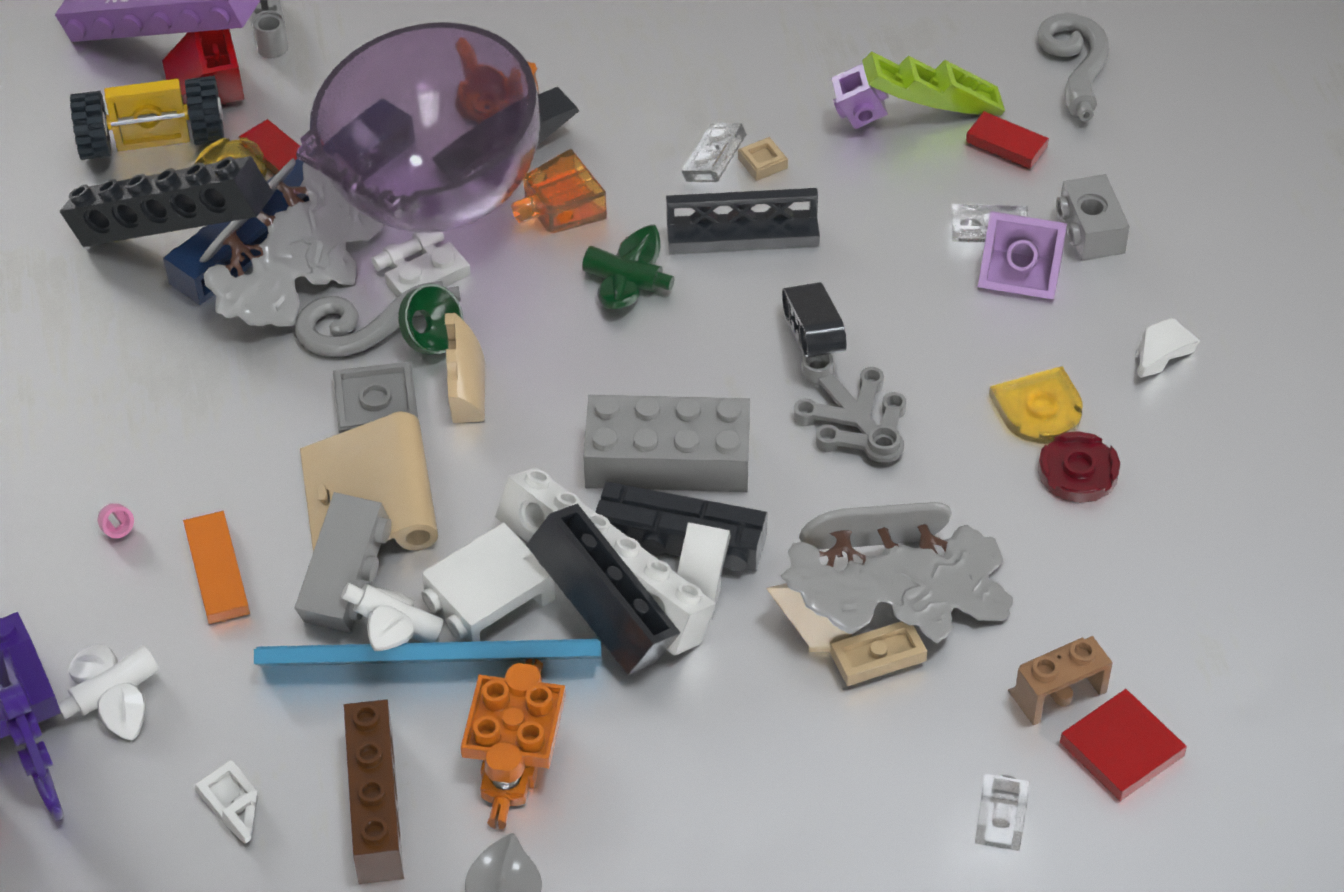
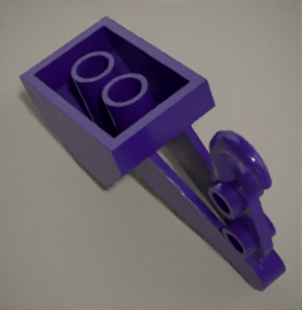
M15 612L0 618V739L11 735L16 747L24 744L25 748L17 751L27 777L32 776L36 789L52 818L60 821L64 817V812L49 771V767L53 766L44 742L36 743L35 739L42 736L38 723L60 714L61 711L31 637L19 613Z

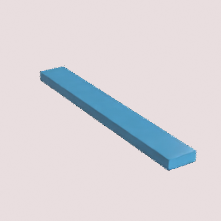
M599 639L404 643L384 651H374L371 644L259 646L254 649V664L258 666L515 661L527 659H602V643Z

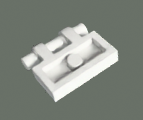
M438 226L428 231L425 229L412 234V239L399 245L392 243L384 247L382 253L371 258L373 266L377 271L388 266L392 268V270L384 273L385 281L397 297L408 289L420 284L442 281L443 287H446L471 275L470 264L451 242L438 248L434 245L444 240V234ZM417 252L421 254V256L407 262L405 258Z

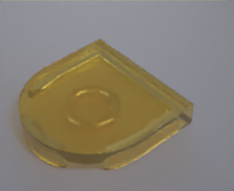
M1063 366L990 386L989 397L1005 425L1013 434L1023 440L1038 444H1049L1054 441V437L1057 435L1075 432L1081 423L1082 399Z

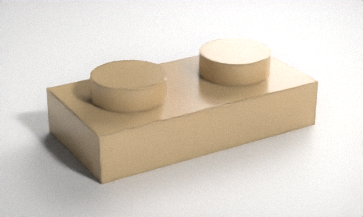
M902 621L831 643L830 654L847 686L927 660V649L914 625H907Z

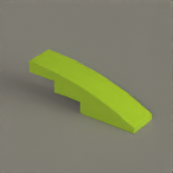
M872 51L862 60L868 85L897 98L931 108L967 114H982L985 111L992 115L1001 116L1005 112L998 86L947 60H944L936 69L909 55L899 65Z

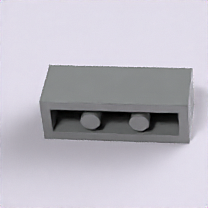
M336 492L333 493L294 607L303 622L351 633L355 620H361L363 615L353 611L354 604L342 599L341 594L348 582L362 588L365 584H368V581L373 582L377 575L379 566L377 554L381 543L385 544L391 532V519H389L381 502Z

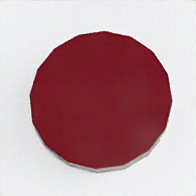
M1080 431L1062 433L1055 436L1053 442H1050L1048 445L1046 443L1041 449L1038 463L1040 480L1050 493L1063 500L1078 503L1097 501L1109 495L1117 485L1121 465L1117 451L1111 445L1109 448L1106 444L1102 443L1103 439L1095 434Z

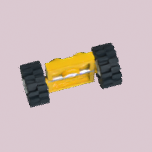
M215 76L185 79L187 104L185 105L179 79L104 88L109 115L105 112V103L101 91L70 94L71 119L80 160L111 156L109 130L113 131L117 152L190 142V133L187 120H190L195 145L225 141L222 106L218 96Z

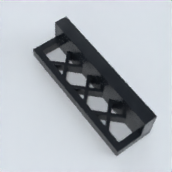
M817 188L667 195L666 221L669 254L819 247ZM794 202H809V210H792L789 206ZM756 204H767L771 207L765 212H754L751 210ZM719 206H729L733 209L728 214H717L713 211ZM692 208L695 210L690 216L674 215V209Z

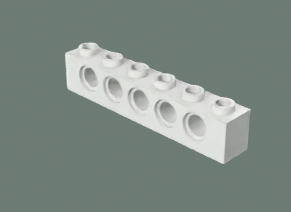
M535 467L508 477L495 518L502 523L504 522L513 532L526 542H529L550 513L578 503L681 632L667 651L675 656L701 644L716 603L704 595L699 587L687 582L671 570L667 563L658 560L643 549L635 539L627 537L610 524L606 517L594 512L582 503L578 496L566 491L553 481L546 472Z

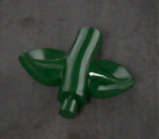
M655 224L642 227L627 236L620 243L617 255L594 246L587 248L582 262V270L605 279L597 291L598 299L603 307L615 310L630 306L637 301L640 295L639 289L655 292L658 288L668 291L672 289L675 277L663 273L662 266L655 265L661 249L660 235Z

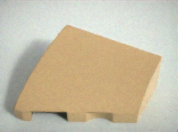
M445 313V326L449 340V348L446 349L447 385L453 423L485 421V358L482 348L473 331L456 313Z

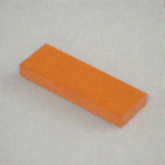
M224 510L183 520L208 623L212 624L250 614Z

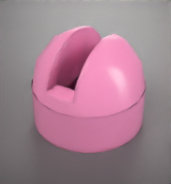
M110 503L99 511L97 519L99 527L109 537L122 538L132 530L134 525L133 514L123 505ZM111 513L120 523L116 528L108 519Z

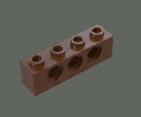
M388 699L343 704L353 858L358 883L367 884L404 879L393 730Z

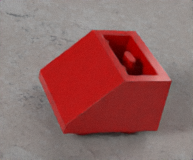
M230 29L187 32L162 60L166 80L179 79L184 105L187 104L185 79L215 76L221 104L245 100Z

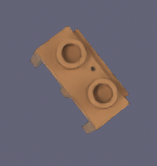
M1093 636L1086 639L1082 637L1021 664L1018 668L1016 686L1008 689V691L1034 726L1041 723L1045 696L1050 694L1056 704L1062 707L1071 704L1073 690L1069 686L1087 678L1099 696L1107 693L1113 662Z

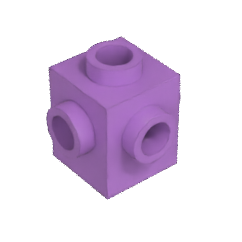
M863 63L831 78L836 98L833 99L835 108L842 119L848 118L854 129L888 115L884 100L889 98V95L868 85Z

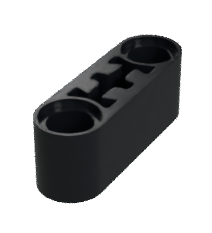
M822 282L782 289V303L786 320L806 358L846 351L847 342L843 321Z

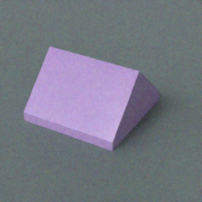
M990 211L978 287L1054 300L1062 263L1067 223Z

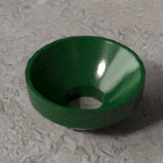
M430 283L414 288L403 298L398 312V323L404 340L415 351L427 355L446 353V349L449 348V340L445 326V313H456L464 321L462 308L454 294L446 287ZM416 311L422 313L426 319V329L423 333L416 331L412 323V318Z

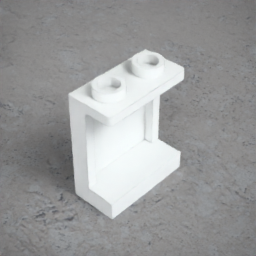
M504 522L422 572L424 591L421 592V596L425 605L432 613L439 612L446 620L451 634L457 640L463 639L465 642L480 641L481 630L532 598L542 608L556 599L554 580L544 567L540 565L526 544Z

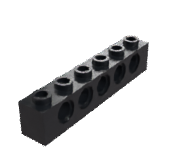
M251 156L237 159L227 157L211 164L196 163L189 168L179 170L169 168L153 175L138 174L131 179L121 181L111 179L100 185H81L70 192L69 200L59 212L81 245L86 247L257 217L274 193Z

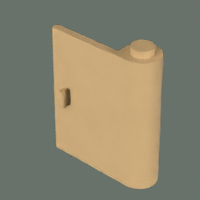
M402 411L394 412L388 416L300 448L313 552L334 492L381 502L389 519H391V532L388 540L394 538L404 549L423 550L432 546L437 541L439 535L419 419L415 415Z

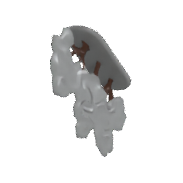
M329 155L326 159L320 157L306 158L303 163L304 180L300 186L290 187L283 182L296 165L294 158L270 180L268 184L273 193L277 189L281 191L289 207L286 211L275 213L272 216H268L261 210L256 218L267 226L269 232L267 238L261 244H244L236 232L249 218L236 220L228 224L202 255L199 261L207 262L224 245H230L232 249L230 265L218 264L209 267L204 273L205 286L216 296V313L223 314L226 318L239 316L250 326H265L267 324H273L277 327L294 326L300 307L299 296L294 282L296 278L305 276L315 285L328 284L331 280H335L342 285H355L357 262L346 250V242H368L384 229L385 219L381 215V207L378 201L364 196L352 197L350 195L351 171L334 155ZM304 193L309 197V201L304 202L296 195ZM250 250H259L261 255L254 257ZM242 252L252 262L253 271L249 275L244 274L239 262L245 259L241 255ZM233 267H235L238 272V277L236 278L231 276L230 271Z
M939 502L845 508L819 515L803 527L799 535L801 542L793 543L788 550L791 567L781 575L782 579L786 581L788 588L801 593L807 608L814 611L817 615L827 617L834 626L848 634H854L870 623L874 615V609L879 602H886L892 605L894 616L907 625L919 626L922 633L937 644L943 638H946L954 628L951 622V612L954 608L970 614L978 621H1004L1008 618L1010 614L1008 609L1013 604V597L1000 584L991 581L988 577L1003 563L996 539L991 536L984 537L978 530L968 525L958 527L949 539L942 540L934 536L949 523L952 515L950 507ZM920 541L919 548H911L900 544ZM884 545L885 550L879 556L870 557L859 553L852 547ZM934 545H939L944 549V556L938 555ZM843 551L847 553L848 564L843 571H837L833 568L836 555L839 558L843 557ZM853 554L859 556L863 563L854 562ZM820 557H828L826 565L820 563Z

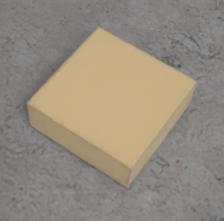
M770 137L738 149V160L756 181L788 168V158Z

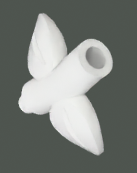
M348 582L341 594L342 599L354 604L353 611L368 618V637L374 651H384L408 642L411 638L422 643H433L438 638L443 626L442 618L414 607V600L398 591L373 587L368 584L359 588Z
M103 644L93 645L79 652L72 659L69 667V674L77 685L68 689L70 696L58 703L62 717L67 719L78 711L84 716L98 708V716L109 730L121 738L133 742L139 735L146 712L145 696L136 686L159 671V667L145 645H142L119 662L112 649Z

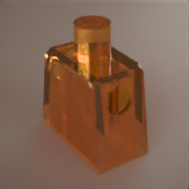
M572 149L563 152L527 173L523 178L525 198L511 204L513 214L520 224L537 217L550 233L561 232L607 218L606 191Z

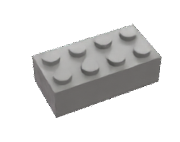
M588 395L583 455L585 488H604L607 481L650 490L748 492L750 398Z

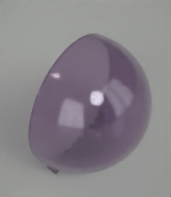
M450 22L425 23L397 29L365 43L344 58L331 71L315 97L310 114V130L300 138L302 145L298 148L296 157L327 176L338 193L359 212L385 226L417 233H437L455 230L473 224L495 211L516 191L529 171L536 153L541 123L540 103L535 79L530 66L522 54L511 43L488 30Z

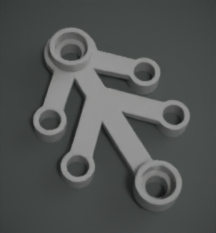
M803 354L801 364L802 375L808 382L820 384L839 407L817 404L811 399H800L794 405L795 422L803 426H809L814 424L816 420L856 426L861 431V433L840 431L833 425H822L816 430L815 443L817 448L825 452H831L839 446L864 450L866 455L876 462L889 463L897 460L904 451V440L897 430L899 418L903 417L906 412V398L904 395L891 392L883 397L882 413L884 416L881 425H877L870 416L876 393L882 390L884 383V374L879 368L867 367L861 371V389L858 401H856L834 376L833 356L831 354L806 358ZM868 379H875L877 381L870 382ZM896 404L899 407H891L889 405ZM801 411H809L811 413L804 414ZM828 436L832 437L833 439L826 440L823 439V437Z

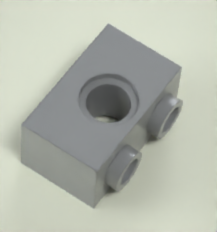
M1103 174L1063 181L1061 197L1056 199V210L1059 219H1064L1065 223H1067L1069 243L1071 246H1076L1081 260L1124 254L1126 252L1130 226L1107 175Z

